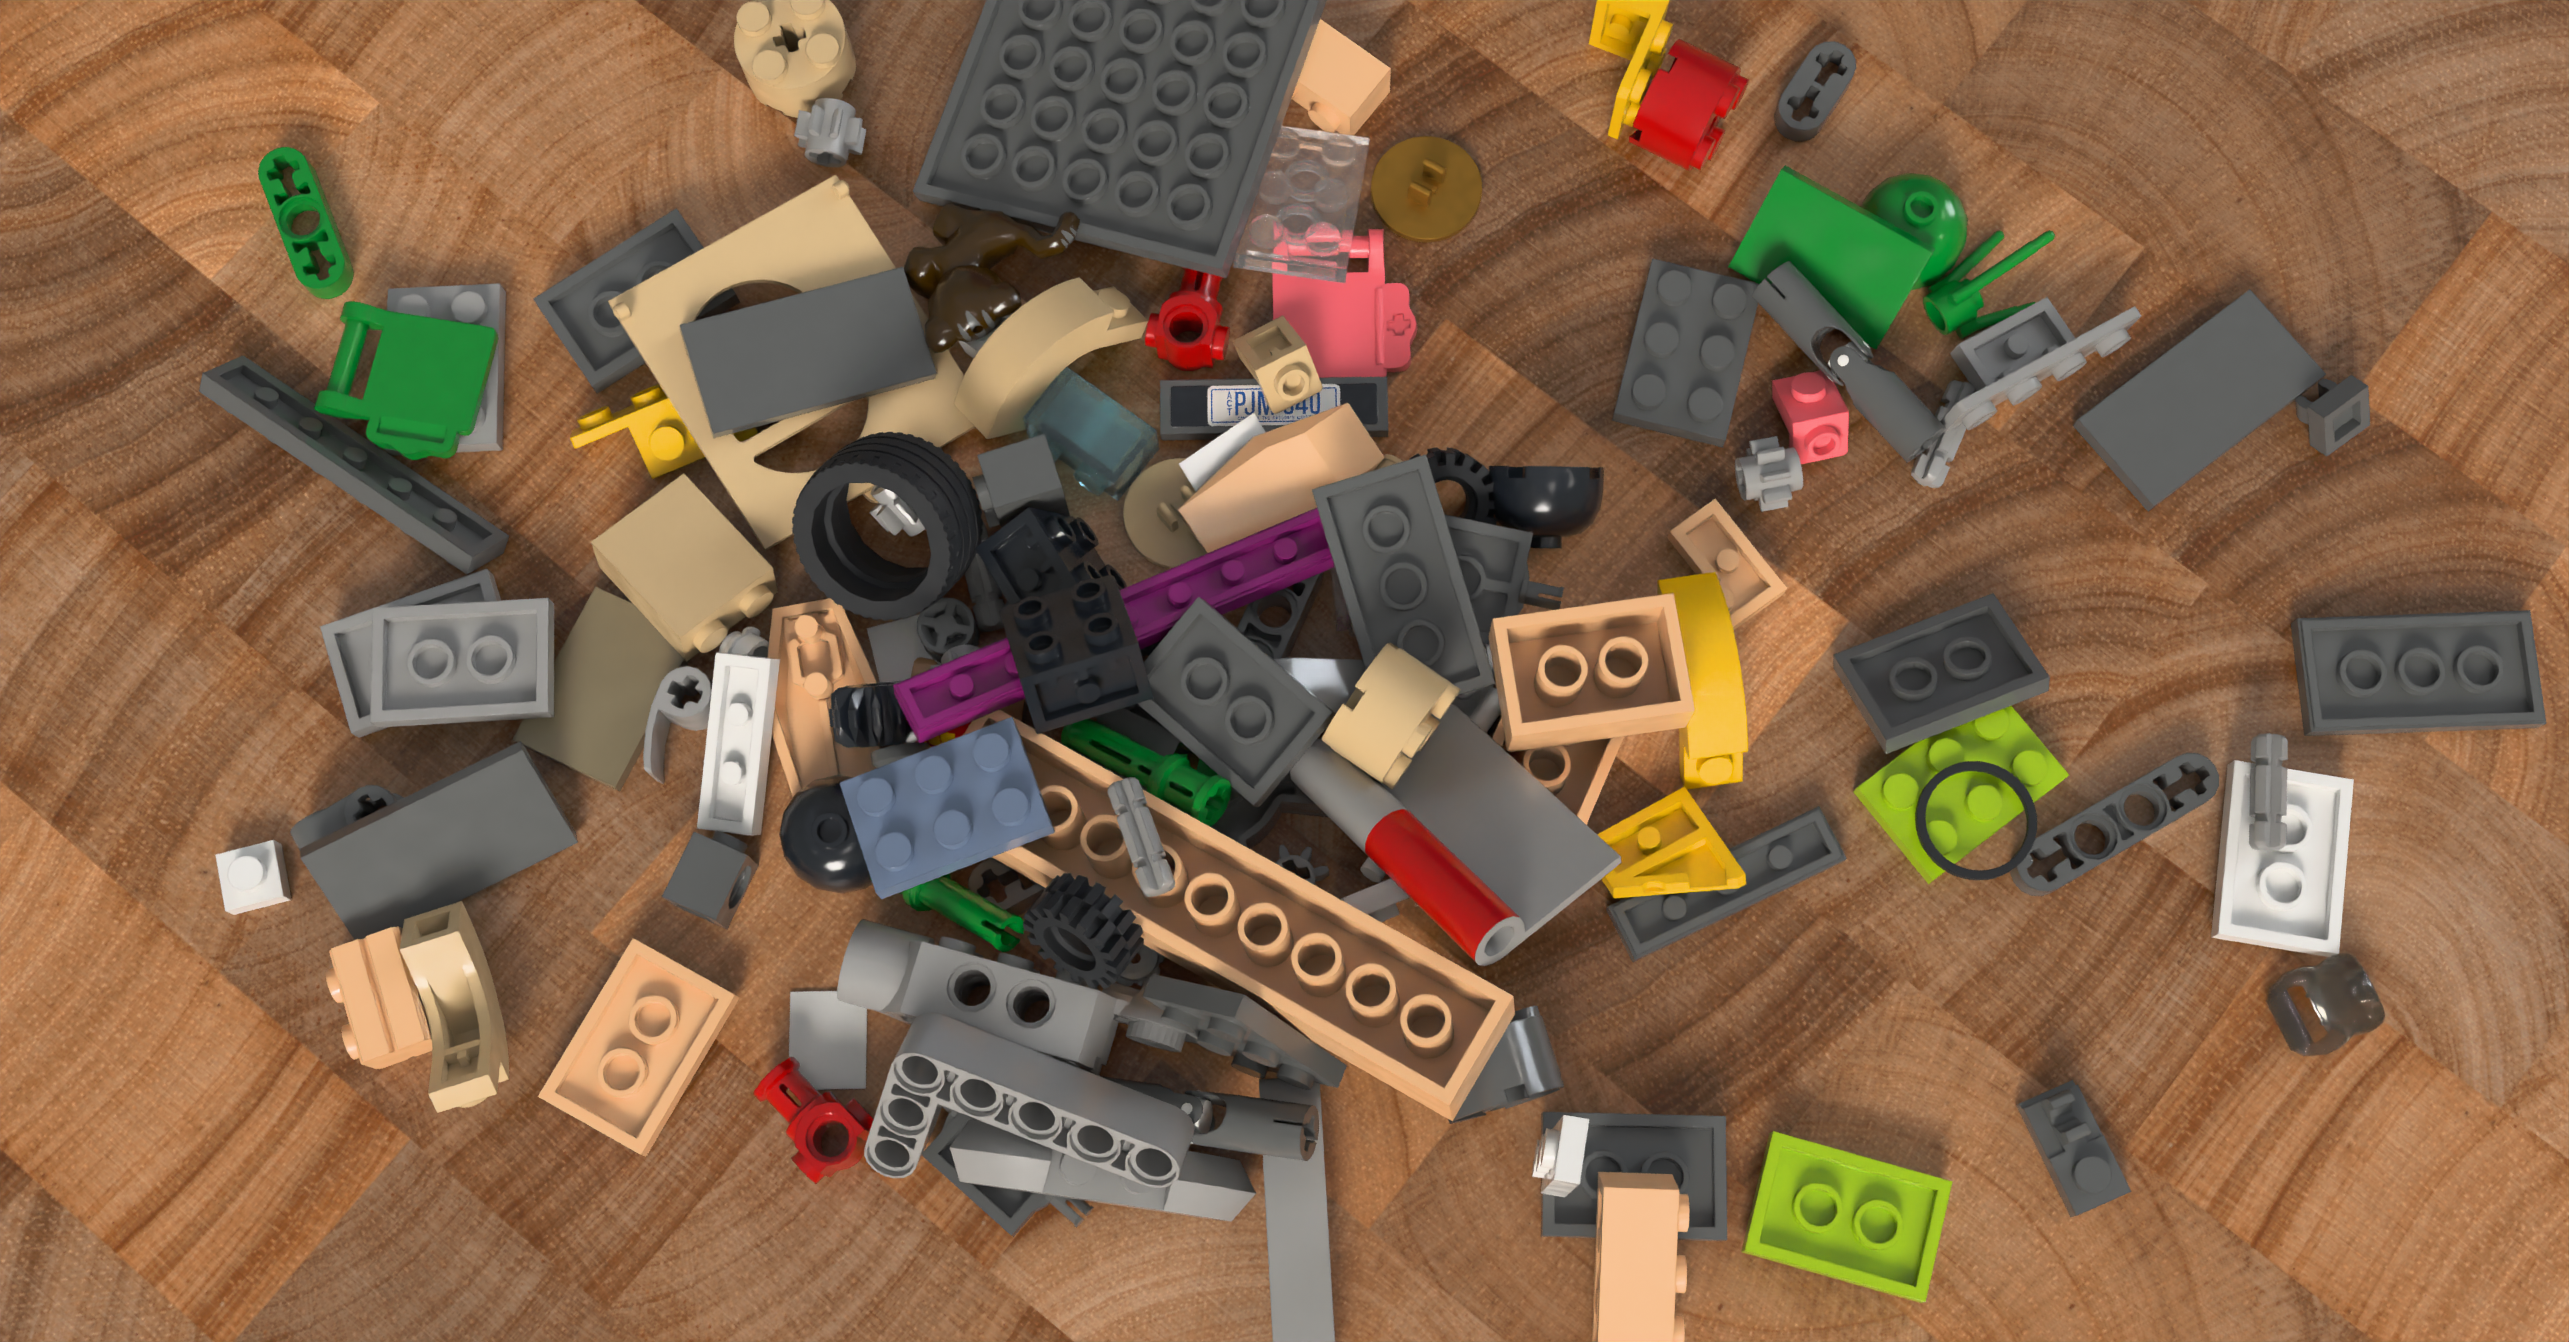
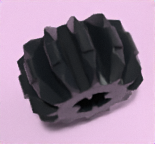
M901 681L839 687L831 693L829 717L830 727H833L835 742L847 748L900 745L918 741L894 695L893 685Z

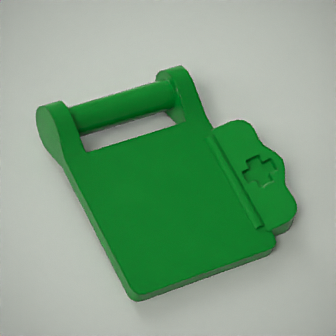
M345 302L340 316V321L345 324L328 386L326 390L318 392L314 409L319 413L332 417L369 420L366 435L370 441L380 448L396 450L410 460H419L428 456L452 457L458 449L460 435L467 436L474 431L499 339L497 332L494 328L392 312L361 302ZM368 330H382L363 400L352 397L350 393Z

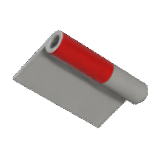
M1454 703L1451 704L1441 719L1433 714L1431 715L1440 721L1439 726L1423 749L1417 751L1413 758H1410L1412 760L1411 764L1392 790L1331 749L1328 744L1321 740L1322 738L1316 739L1290 770L1291 780L1478 965L1487 966L1503 958L1622 863L1621 856Z

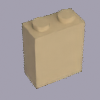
M684 473L591 541L601 570L686 662L699 652L707 653L715 649L725 639L730 628L746 616L752 618L762 613L770 605L774 595L778 592L773 567Z

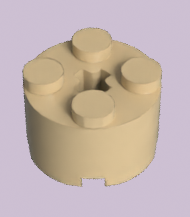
M753 0L741 6L736 16L737 25L734 32V48L749 86L758 101L765 106L769 105L782 111L784 115L797 118L799 110L811 113L812 106L817 99L834 98L840 100L843 97L842 92L850 79L853 80L856 71V60L841 14L830 0Z
M1387 643L1356 683V689L1347 703L1341 705L1321 740L1338 754L1392 790L1411 764L1412 760L1410 758H1413L1417 751L1423 749L1439 726L1440 721L1431 715L1433 714L1441 719L1461 689L1403 649L1396 647L1392 643Z

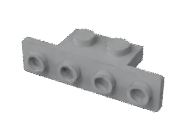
M2048 297L1961 342L1950 355L1969 383L1974 386L1975 393L1957 402L1940 420L1946 427L1944 433L1961 424H1964L1967 430L1979 426L1998 411L1995 407L1996 405L2009 399L2013 406L2023 402L2042 388L2040 381L2051 375L2057 381L2069 377L2087 363L2084 357L2095 351L2101 357L2113 353L2131 339L2127 330L2142 315L2134 306L2075 338Z

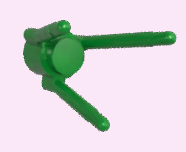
M2050 230L2044 232L1973 280L1966 278L1960 281L2004 239L2005 235L2002 231L1994 232L1944 279L1928 288L1929 294L1923 297V306L1934 327L1945 336L1956 331L1959 338L1964 339L1979 329L1993 326L2035 304L2036 302H2030L1977 317V311L1984 307L1979 290L2053 241L2055 238L2054 232Z

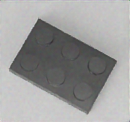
M677 208L533 298L597 394L645 364V361L623 326L615 317L608 301L704 248ZM731 288L715 297L704 307L696 320L723 314L739 304L740 301L734 290Z
M1652 258L1612 421L1723 448L1758 302L1752 297V294L1759 284Z
M1994 593L1833 654V669L1885 754L2049 691L2050 676Z
M1200 597L1194 601L1144 661L1154 699L1138 704L1218 775L1229 780L1231 786L1256 807H1260L1336 715L1332 709Z
M1151 974L1142 997L1163 1010L1161 1020L1186 1032L1195 1033L1198 1030L1200 1034L1196 1042L1217 1054L1233 1056L1231 1066L1235 1069L1260 1079H1265L1267 1071L1277 1073V1077L1280 1080L1304 1090H1311L1314 1082L1335 1088L1339 1087L1347 1065L1246 995Z
M1579 1112L1541 1113V1136L1545 1134L1546 1128L1553 1129L1563 1115L1589 1119L1580 1184L1566 1197L1541 1193V1237L1596 1238L1598 1172L1673 1175L1679 1188V1194H1688L1689 1228L1687 1232H1678V1240H1727L1726 1116Z

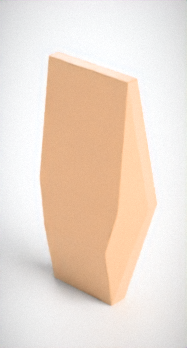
M1345 403L1252 437L1188 498L1177 511L1207 554L1317 508L1312 489L1373 471L1385 457L1350 404Z
M831 598L773 608L767 658L780 659L772 737L792 796L794 797L797 792L817 779L834 775L856 777L877 769L872 765L871 753L881 749V747L847 748L835 742L833 727H830L829 709H831V693L839 687L877 683L846 610L841 605L834 603Z

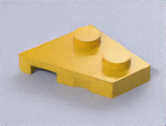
M1685 786L1597 834L1621 856L1622 863L1602 878L1613 898L1737 889L1746 884L1745 872Z

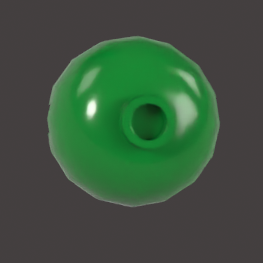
M1904 173L1889 177L1873 188L1866 195L1860 206L1936 248L1912 290L1931 286L1940 281L1954 267L1965 247L1968 218L1962 200L1947 184L1930 175Z

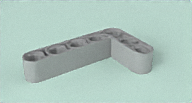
M932 1012L923 1013L914 1019L891 1064L866 1141L864 1156L867 1163L883 1176L905 1178L911 1175L918 1165L936 1126L941 1108L944 1106L1142 1185L1163 1188L1174 1184L1178 1179L1194 1136L1195 1127L1189 1115L1174 1105L946 1015Z

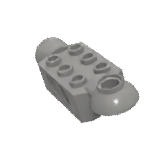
M862 919L857 924L850 938L838 980L837 997L839 1001L880 1012L909 1025L912 1024L917 1016L923 1013L934 1012L946 1015L1098 1076L1100 1075L1102 1065L1107 1064L1119 1022L1129 1025L1126 1033L1127 1038L1171 1052H1181L1184 1041L1198 1044L1196 1041L1200 1034L1198 1030L1195 1033L1186 1032L1161 1020L1163 1010L1142 997L1150 978H1144L1141 990L1114 983L1100 991L1097 990L1098 988L1088 987L1085 979L1080 983L1072 980L1070 972L1064 970L1062 973L1057 970L1056 977L1053 978L1042 975L1040 971L1033 969L1034 962L1015 955L999 953L996 962L983 958L981 954L975 952L976 946L961 940L942 936L939 945H935L933 938ZM982 985L991 986L990 994L982 1004L967 1006L968 997L972 990ZM1038 1001L1050 1003L1049 1011L1043 1019L1034 1023L1024 1021L1025 1012L1030 1005Z

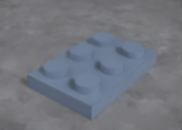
M1013 717L840 782L875 892L881 899L1055 833Z

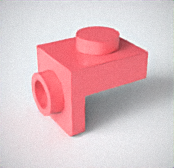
M1821 370L1772 381V399L1789 432V448L1794 447L1796 449L1801 464L1843 456L1848 452L1849 410L1834 382Z

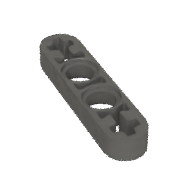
M2198 753L2179 755L2035 838L2034 844L2026 858L2010 871L2014 884L2022 892L2030 896L2050 894L2209 801L2217 792L2219 774L2216 766L2207 757ZM2182 772L2186 775L2193 772L2198 774L2201 782L2195 786V791L2191 788L2186 789L2170 800L2167 799L2166 794L2162 790L2178 781L2183 776ZM2141 795L2152 803L2154 818L2151 824L2146 826L2137 825L2127 818L2124 811V803L2128 796ZM2084 823L2092 824L2103 832L2105 846L2101 853L2093 855L2081 851L2075 842V831L2078 825ZM2057 837L2059 839L2060 845L2056 843L2053 839ZM2059 849H2062L2067 859L2047 872L2050 882H2047L2042 875L2032 878L2028 874L2027 868L2033 863L2030 854H2033L2037 860H2043ZM2070 862L2073 863L2077 868L2073 870L2071 868Z

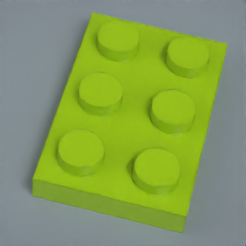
M2012 706L1916 742L1853 791L1928 884L1943 874L1945 870L1935 864L1923 849L1916 831L1915 812L1921 792L1937 773L1960 762L1982 761L1991 763L2007 770L2018 778L2028 790L2034 803L2069 776L2067 771ZM1961 772L1943 780L1932 792L1926 807V827L1936 849L1947 860L1956 864L2022 813L2024 807L2015 791L2001 779L1984 772Z
M1773 1131L1769 1133L1741 1252L1924 1303L1927 1298L1953 1181Z

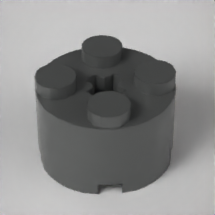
M1538 1006L1515 1011L1514 1017L1454 1120L1448 1119L1449 1124L1486 1115V1112L1504 1107L1507 1109L1554 1093L1560 1090L1559 1088L1564 1087L1561 1072Z

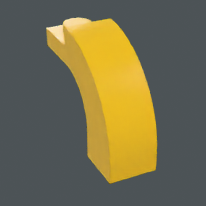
M1716 572L1657 580L1658 595L1674 593L1695 712L1687 726L1679 728V773L1683 787L1685 786L1688 790L1743 782V752H1748L1745 695L1733 625Z

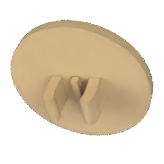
M1186 458L1164 460L1144 470L1129 488L1123 508L1125 529L1135 549L1150 562L1169 569L1206 554L1177 511L1196 492L1179 465Z

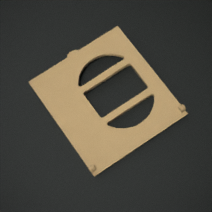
M837 175L830 177L608 301L615 317L623 326L765 551L794 535L792 533V518L794 517L793 511L796 506V500L816 470L803 473L775 471L755 463V457L850 402L781 420L744 442H739L733 433L713 439L681 336L680 325L695 321L710 301L721 293L740 285L771 283L790 288L798 293H804L896 269L850 197L848 183L839 180ZM912 294L925 335V324L928 321V317ZM929 348L937 372L935 379L866 397L868 399L867 419L858 439L879 432H903L906 435L912 434L914 437L923 438L924 441H929L934 446L942 448L976 428L953 404L964 374L949 350L934 353ZM849 483L847 503L863 494L868 501L879 504L871 495L874 485L871 483Z

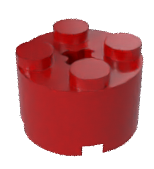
M1678 39L1668 52L1669 55L1675 57L1669 72L1659 68L1654 76L1632 126L1638 130L1629 136V142L1687 171H1691L1693 167L1701 170L1707 160L1711 161L1724 137L1726 130L1718 127L1721 118L1725 119L1731 109L1735 110L1749 84V79L1740 75V67Z

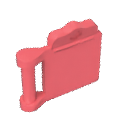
M1368 229L1367 236L1289 237L1288 230L1272 231L1273 320L1284 316L1307 345L1319 378L1387 377V372L1407 370L1411 364L1410 348L1417 333V322L1410 309V295L1407 286L1402 283L1385 284L1384 229ZM1368 258V272L1289 273V259Z

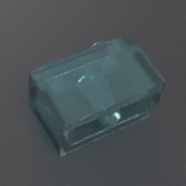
M1068 367L1056 376L1023 417L1029 438L1045 434L1054 463L1059 459L1075 470L1073 477L1089 492L1100 496L1104 491L1117 501L1159 450L1156 429Z

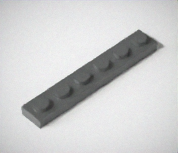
M242 355L202 374L199 387L200 393L467 575L504 553L509 535L335 417L316 411L313 402Z

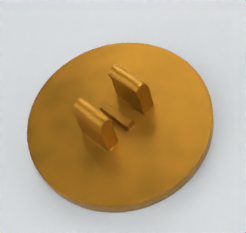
M1420 136L1396 144L1381 157L1375 167L1371 181L1372 203L1380 220L1395 234L1416 242H1438L1460 233L1475 217L1482 197L1481 175L1474 160L1460 146L1439 137Z

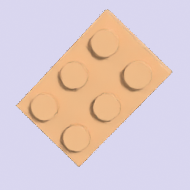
M633 938L538 1097L646 1157L738 1002L739 997Z

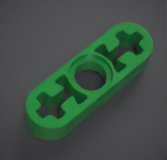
M280 147L270 151L259 164L258 176L295 275L315 297L321 299L336 298L348 290L353 281L354 271L317 173L305 156L294 148ZM287 167H292L295 170L292 173V179L296 189L301 193L299 195L292 196L291 192L281 182L284 179L283 170ZM305 211L319 213L320 221L313 232L307 235L293 233L292 224L299 214ZM320 249L321 254L332 265L328 268L330 277L325 280L318 278L317 274L320 273V267L311 251Z

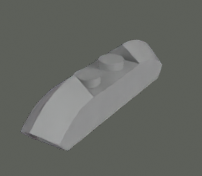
M969 1119L950 1146L959 1181L976 1185L1231 1222L1256 1194L1240 1160L1191 1151L1187 1152L1180 1175L1174 1184L1163 1188H1153L979 1120Z

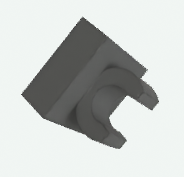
M2352 375L2338 385L2328 379L2320 380L2318 382L2319 398L2314 402L2307 400L2302 395L2295 398L2296 415L2301 422L2309 426L2310 446L2326 457L2370 426L2369 386Z

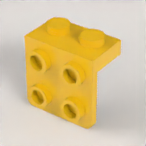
M1597 0L1589 45L1631 60L1615 99L1608 136L1619 139L1625 125L1633 126L1651 79L1653 80L1658 69L1662 66L1667 52L1665 46L1673 28V23L1665 21L1670 0Z

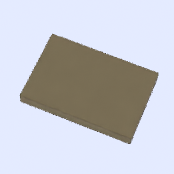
M595 586L554 662V717L523 719L512 740L516 743L521 741L525 748L620 792L644 748L645 730L651 705L661 681L672 670L687 666L690 660L686 662L633 603Z

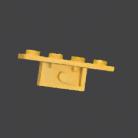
M659 384L632 395L630 399L633 405L615 413H611L609 406H604L582 415L577 419L580 427L572 430L570 435L574 448H579L628 427L652 479L705 457ZM754 427L733 434L739 442H742L758 434V430Z

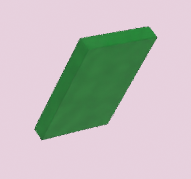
M1785 165L1779 172L1728 267L1758 284L1764 279H1767L1772 284L1767 276L1783 263L1791 261L1863 338L1864 342L1868 346L1877 349L1936 248Z

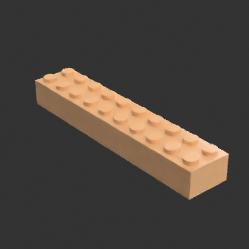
M997 710L972 721L963 735L1012 716ZM1013 717L1055 833L998 854L992 858L1044 888L1057 875L1061 877L1063 873H1071L1074 879L1078 875L1087 877L1091 887L1096 882L1106 887L1105 895L1110 898L1114 895L1119 897L1123 901L1119 907L1122 910L1130 909L1136 916L1132 923L1141 925L1143 934L1140 937L1144 938V945L1222 990L1246 995L1306 1038L1447 1119L1454 1120L1515 1015L1513 995L1143 790L1147 801L1145 806L1149 808L1166 855L1163 859L1167 860L1175 880V887L1169 892L1156 897H1146L1141 890L1135 873L1138 868L1134 867L1117 821L1119 815L1115 814L1107 793L1108 787L1111 784L1121 781L1123 778L1042 733L1037 734L1035 729Z

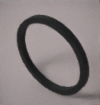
M1966 761L1943 769L1927 783L1917 802L1915 825L1923 849L1940 868L1963 879L1989 880L2010 872L2026 858L2036 838L2037 813L2028 790L2012 773L1991 763ZM1967 771L1991 774L2007 783L2021 800L2026 814V835L2018 853L2006 864L1989 870L1966 869L1947 860L1932 843L1926 827L1927 803L1937 785L1954 774Z

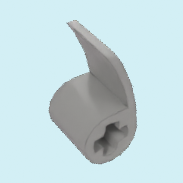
M685 666L669 672L661 681L651 705L645 730L644 769L653 779L664 784L665 744L670 724L674 723L693 731L708 728L712 682L697 668ZM699 692L701 695L698 703L690 701L685 705L681 703L685 694L695 696Z

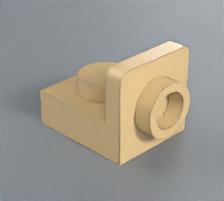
M1284 316L1233 340L1241 361L1259 383L1267 405L1273 413H1280L1322 390L1323 386L1307 345Z

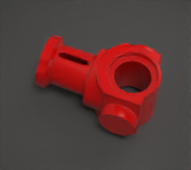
M1182 267L1184 273L1179 291L1169 295L1168 300L1161 306L1160 314H1150L1146 328L1145 346L1157 348L1159 359L1168 360L1175 368L1182 371H1196L1203 367L1213 369L1215 359L1224 361L1230 339V327L1220 325L1223 307L1217 301L1221 281L1224 277ZM1185 331H1194L1200 334L1192 342H1180L1175 339L1176 336Z
M789 1057L778 1064L761 1080L753 1095L760 1102L767 1100L789 1123L786 1135L799 1150L791 1159L811 1181L817 1184L824 1176L831 1177L837 1170L849 1169L860 1161L864 1155V1148L874 1117L854 1097L844 1106L831 1091L820 1094L798 1071L800 1063L794 1057ZM787 1089L800 1100L801 1106L787 1093ZM844 1125L849 1134L848 1146L838 1156L827 1157L821 1147L823 1134L832 1126Z

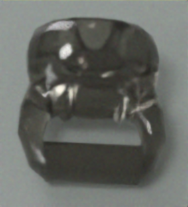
M2350 953L2332 955L2318 965L2299 967L2283 973L2268 989L2265 1000L2290 1050L2302 1056L2327 1055L2344 1046L2353 1036L2375 1030L2385 1020V1011L2373 984L2358 959ZM2297 986L2304 987L2305 997L2310 999L2320 1019L2319 1024L2324 1026L2327 1032L2319 1041H2313L2287 989Z

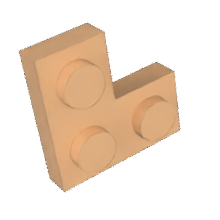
M1716 499L1669 531L1668 540L1696 575L1716 572L1726 599L1733 630L1784 595L1787 587Z

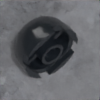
M1489 466V481L1494 482L1493 492L1489 493L1490 500L1494 501L1495 510L1492 511L1495 518L1502 527L1533 533L1530 548H1562V537L1581 534L1593 524L1601 508L1604 484L1603 467Z
M834 775L814 780L794 795L783 812L779 835L784 858L797 877L816 889L845 894L866 889L872 885L840 786V782L853 777Z

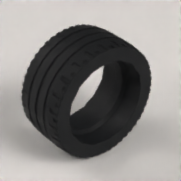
M903 432L870 434L846 445L813 473L801 490L795 503L794 517L792 518V533L794 534L793 540L794 544H796V552L800 556L801 564L805 567L804 570L810 575V579L816 583L817 588L820 591L822 590L834 603L841 605L843 609L850 610L856 615L860 614L865 618H873V620L883 619V621L893 619L894 621L900 618L905 619L921 613L938 602L968 570L977 554L975 548L980 545L983 529H981L983 519H981L982 510L979 506V498L977 499L976 490L971 485L972 482L966 477V473L964 470H961L959 464L956 461L954 462L951 456L945 454L941 448L934 446L933 443L926 442L920 437H914L912 434H903ZM849 483H871L890 490L913 508L927 532L931 551L929 567L906 568L887 561L863 542L851 523L846 500Z

